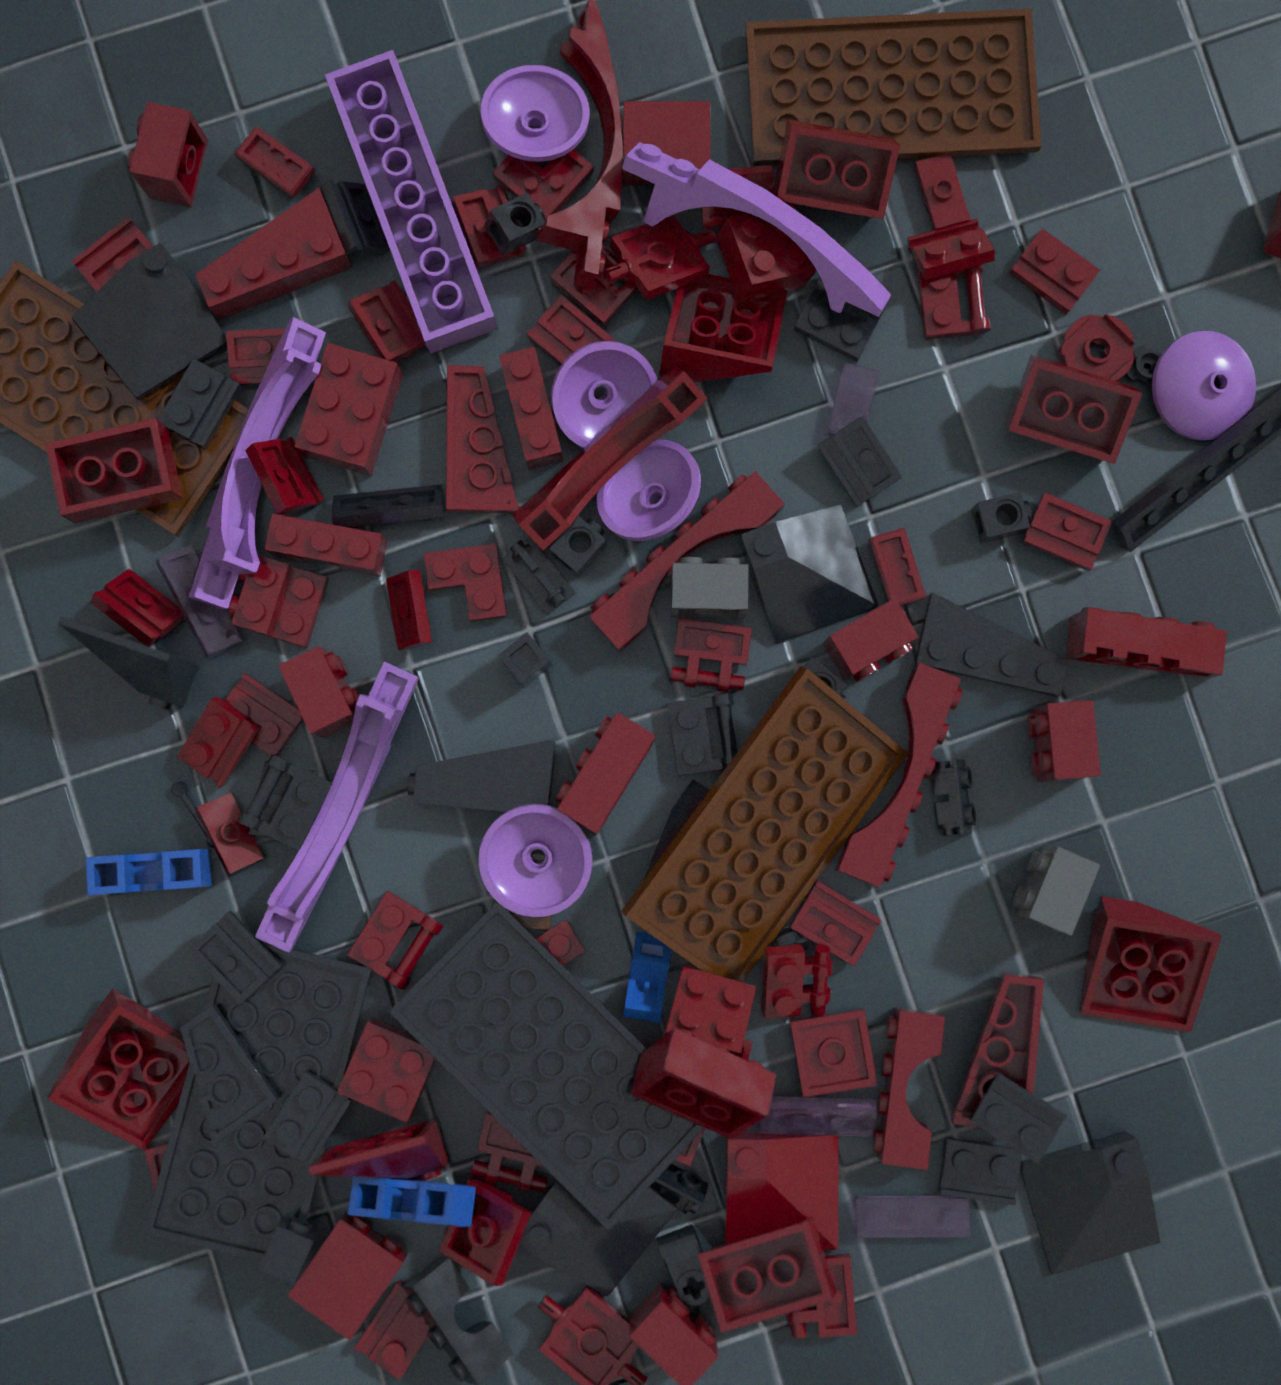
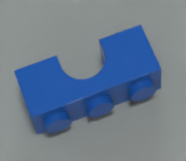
M211 849L86 857L87 894L99 895L212 886Z
M353 1177L348 1215L471 1227L476 1187L379 1177Z

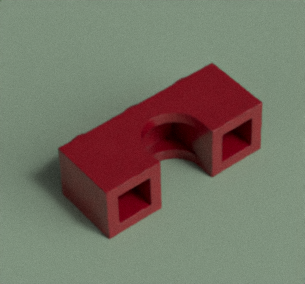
M535 347L499 355L528 470L564 462Z
M272 514L264 550L277 558L309 563L310 561L324 562L342 567L347 571L380 577L388 541L380 533Z

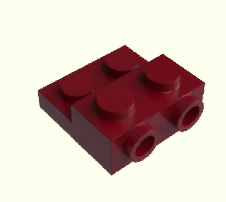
M257 555L260 561L257 573L240 574L239 580L244 582L241 595H234L230 602L228 616L233 617L231 624L241 629L308 648L329 578L292 567L284 562Z
M467 1179L465 1186L476 1187L471 1227L448 1225L439 1251L491 1285L502 1286L531 1212L512 1201L513 1196L493 1184L487 1183L484 1180Z

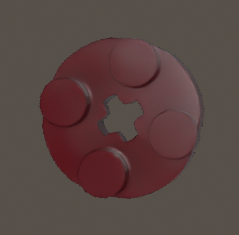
M1093 314L1079 318L1069 327L1062 338L1061 347L1058 350L1060 361L1063 365L1114 381L1120 380L1131 368L1134 360V339L1131 331L1121 320L1111 315L1092 316ZM1092 343L1094 346H1097L1101 343L1105 347L1102 352L1105 358L1092 357L1089 344Z

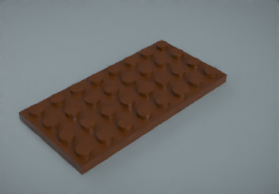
M1032 8L746 22L753 166L778 165L787 119L894 138L900 144L897 159L931 158L942 154H951L952 157L1039 152L1042 147Z
M15 260L0 281V423L47 453L45 443L153 418L159 419L185 372L137 401L73 322L72 316L84 303ZM235 400L207 450L168 429L183 499L137 509L136 511L179 537L227 466L249 409Z
M800 666L621 910V913L701 971L744 982L764 954L765 947H769L909 753L809 669Z

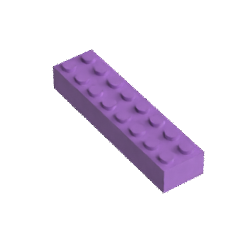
M390 50L325 74L430 354L498 329L494 314L394 51Z

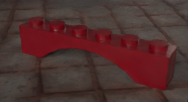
M673 366L512 516L520 527L544 551L571 526L591 498L625 464L652 442L680 425L708 398L685 371Z
M756 471L748 478L744 474L739 476L728 487V490L731 492L722 501L715 498L701 510L700 513L703 517L694 525L690 522L684 524L673 535L676 539L674 543L666 550L663 546L658 547L646 558L648 565L639 573L632 570L618 583L621 587L619 591L611 598L607 594L603 595L591 606L590 609L593 611L589 616L591 623L618 653L624 650L647 629L649 612L654 598L665 578L672 571L673 563H679L680 558L687 557L698 548L713 541L741 535L763 527L782 511L785 503Z
M921 662L914 665L901 697L909 736V754L907 755L902 778L892 798L881 812L864 827L851 833L846 839L834 869L835 871L875 887H881L883 881L888 883L891 879L896 862L891 860L896 846L902 848L909 832V827L904 826L909 812L915 813L922 799L923 793L918 791L923 777L926 779L930 777L935 766L936 758L931 757L936 743L941 745L947 735L949 724L945 723V719L949 709L955 710L961 699L963 690L958 688L961 678Z

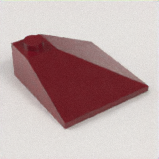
M712 274L677 288L663 344L659 375L663 376L673 366H676L685 371L695 383L772 372L787 292L739 303L731 279Z
M1100 896L1091 928L1079 1008L1080 1014L1191 1032L1222 938L1220 933L1139 902Z
M112 989L89 1019L47 1098L62 1108L145 1150L180 1101L190 1063L182 1034L144 1006Z
M437 1117L329 1147L308 1168L310 1175L411 1178L419 1176V1180L424 1181L440 1176L442 1174L441 1169L447 1166L449 1159Z
M742 1132L732 1140L726 1137L725 1244L813 1217L823 1250H838L839 1135L834 1133Z

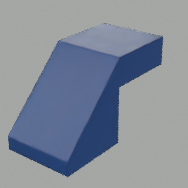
M636 931L623 1017L660 1023L671 948L650 933Z

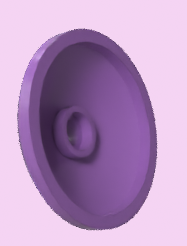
M526 65L502 73L487 87L481 102V121L488 138L501 151L521 160L539 162L553 160L566 155L582 141L589 125V104L581 87L567 74L547 66Z
M1214 331L1192 332L1173 341L1159 357L1152 378L1153 400L1162 420L1178 435L1195 441L1215 440L1250 413L1256 394L1255 372L1246 352L1230 337ZM1215 377H1217L1219 380V389H1217L1214 385Z
M600 341L585 345L573 352L556 373L551 390V407L554 418L559 428L571 441L585 448L658 381L656 374L646 358L630 346L613 341ZM599 386H604V394L596 398L594 396L595 389Z
M655 440L625 464L597 492V508L602 521L614 534L631 541L651 540L669 533L686 519L696 504L701 488V474L698 464L690 452L680 444L669 440Z
M528 804L505 812L489 827L479 850L480 874L488 892L503 907L523 916L544 917L565 910L581 896L588 884L592 871V850L584 830L575 820L558 811L557 808L548 805ZM535 849L542 850L545 853V859L541 861L534 859L532 851Z

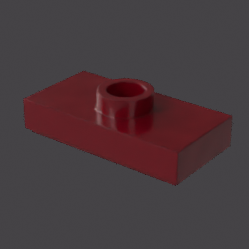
M257 126L254 127L234 153L238 160L292 199H295L315 173L313 166Z
M942 154L916 161L914 169L933 230L969 221L970 216L951 154Z
M905 527L870 537L868 542L887 602L896 598L899 605L902 606L925 599L926 594Z
M231 792L195 809L227 876L249 867L264 858L253 835L248 834L249 827L237 822L241 811Z

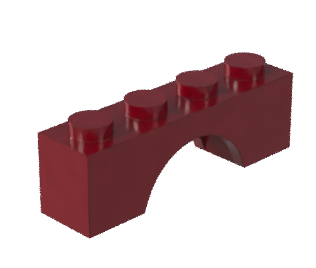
M895 1007L894 1016H888L886 1038L891 1039L889 1054H883L881 1075L886 1077L885 1092L879 1091L877 1098V1114H881L882 1118L880 1130H874L872 1151L877 1153V1158L882 1164L923 1170L928 1169L932 1131L926 1125L917 1121L911 1114L906 1101V1087L910 1075L920 1063L941 1055L945 1016L939 1013Z

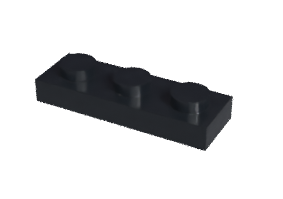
M442 484L334 495L331 515L333 525L358 528L365 525H391L403 521H429L434 518L444 517Z

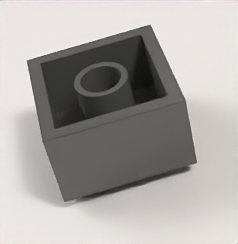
M699 557L680 558V563H673L671 618L744 619L748 610L749 564H740V559L719 558L718 564L703 563V559Z
M1058 846L1040 847L1039 851H1033L1026 866V871L1030 873L1025 886L1020 885L1012 900V905L1016 907L1013 915L1052 932L1072 936L1100 864Z

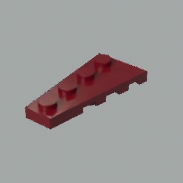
M447 365L446 512L514 514L519 510L517 498H515L512 478L505 458L503 441L495 417V409L484 366Z

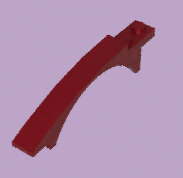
M595 0L587 1L578 17L577 28H570L568 41L571 44L562 42L560 56L580 76L597 107L604 142L601 170L593 189L574 205L563 211L548 215L543 226L537 230L536 241L577 251L573 285L588 288L596 277L602 275L604 270L605 256L601 255V248L607 239L610 223L620 211L623 163L618 88L605 28Z

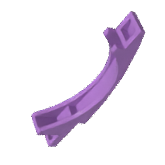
M639 142L626 155L622 169L655 184L644 223L655 226L663 219L675 213L699 207H724L744 211L776 226L805 252L822 279L830 309L841 313L845 303L848 302L879 317L888 303L891 294L870 271L823 229L766 189L710 159L699 170L691 162L684 159H675L664 154L657 146Z
M295 317L290 318L250 405L205 527L210 531L189 598L222 610L229 607L238 575L257 573L260 564L255 547V518L262 483L245 449L255 442L279 438L291 412L309 385L319 375L322 365L317 362L326 332Z
M383 662L369 696L360 694L355 707L350 735L333 779V784L300 850L279 884L271 893L267 902L269 906L255 938L288 953L291 952L366 803L392 746L390 744L420 677L387 662Z

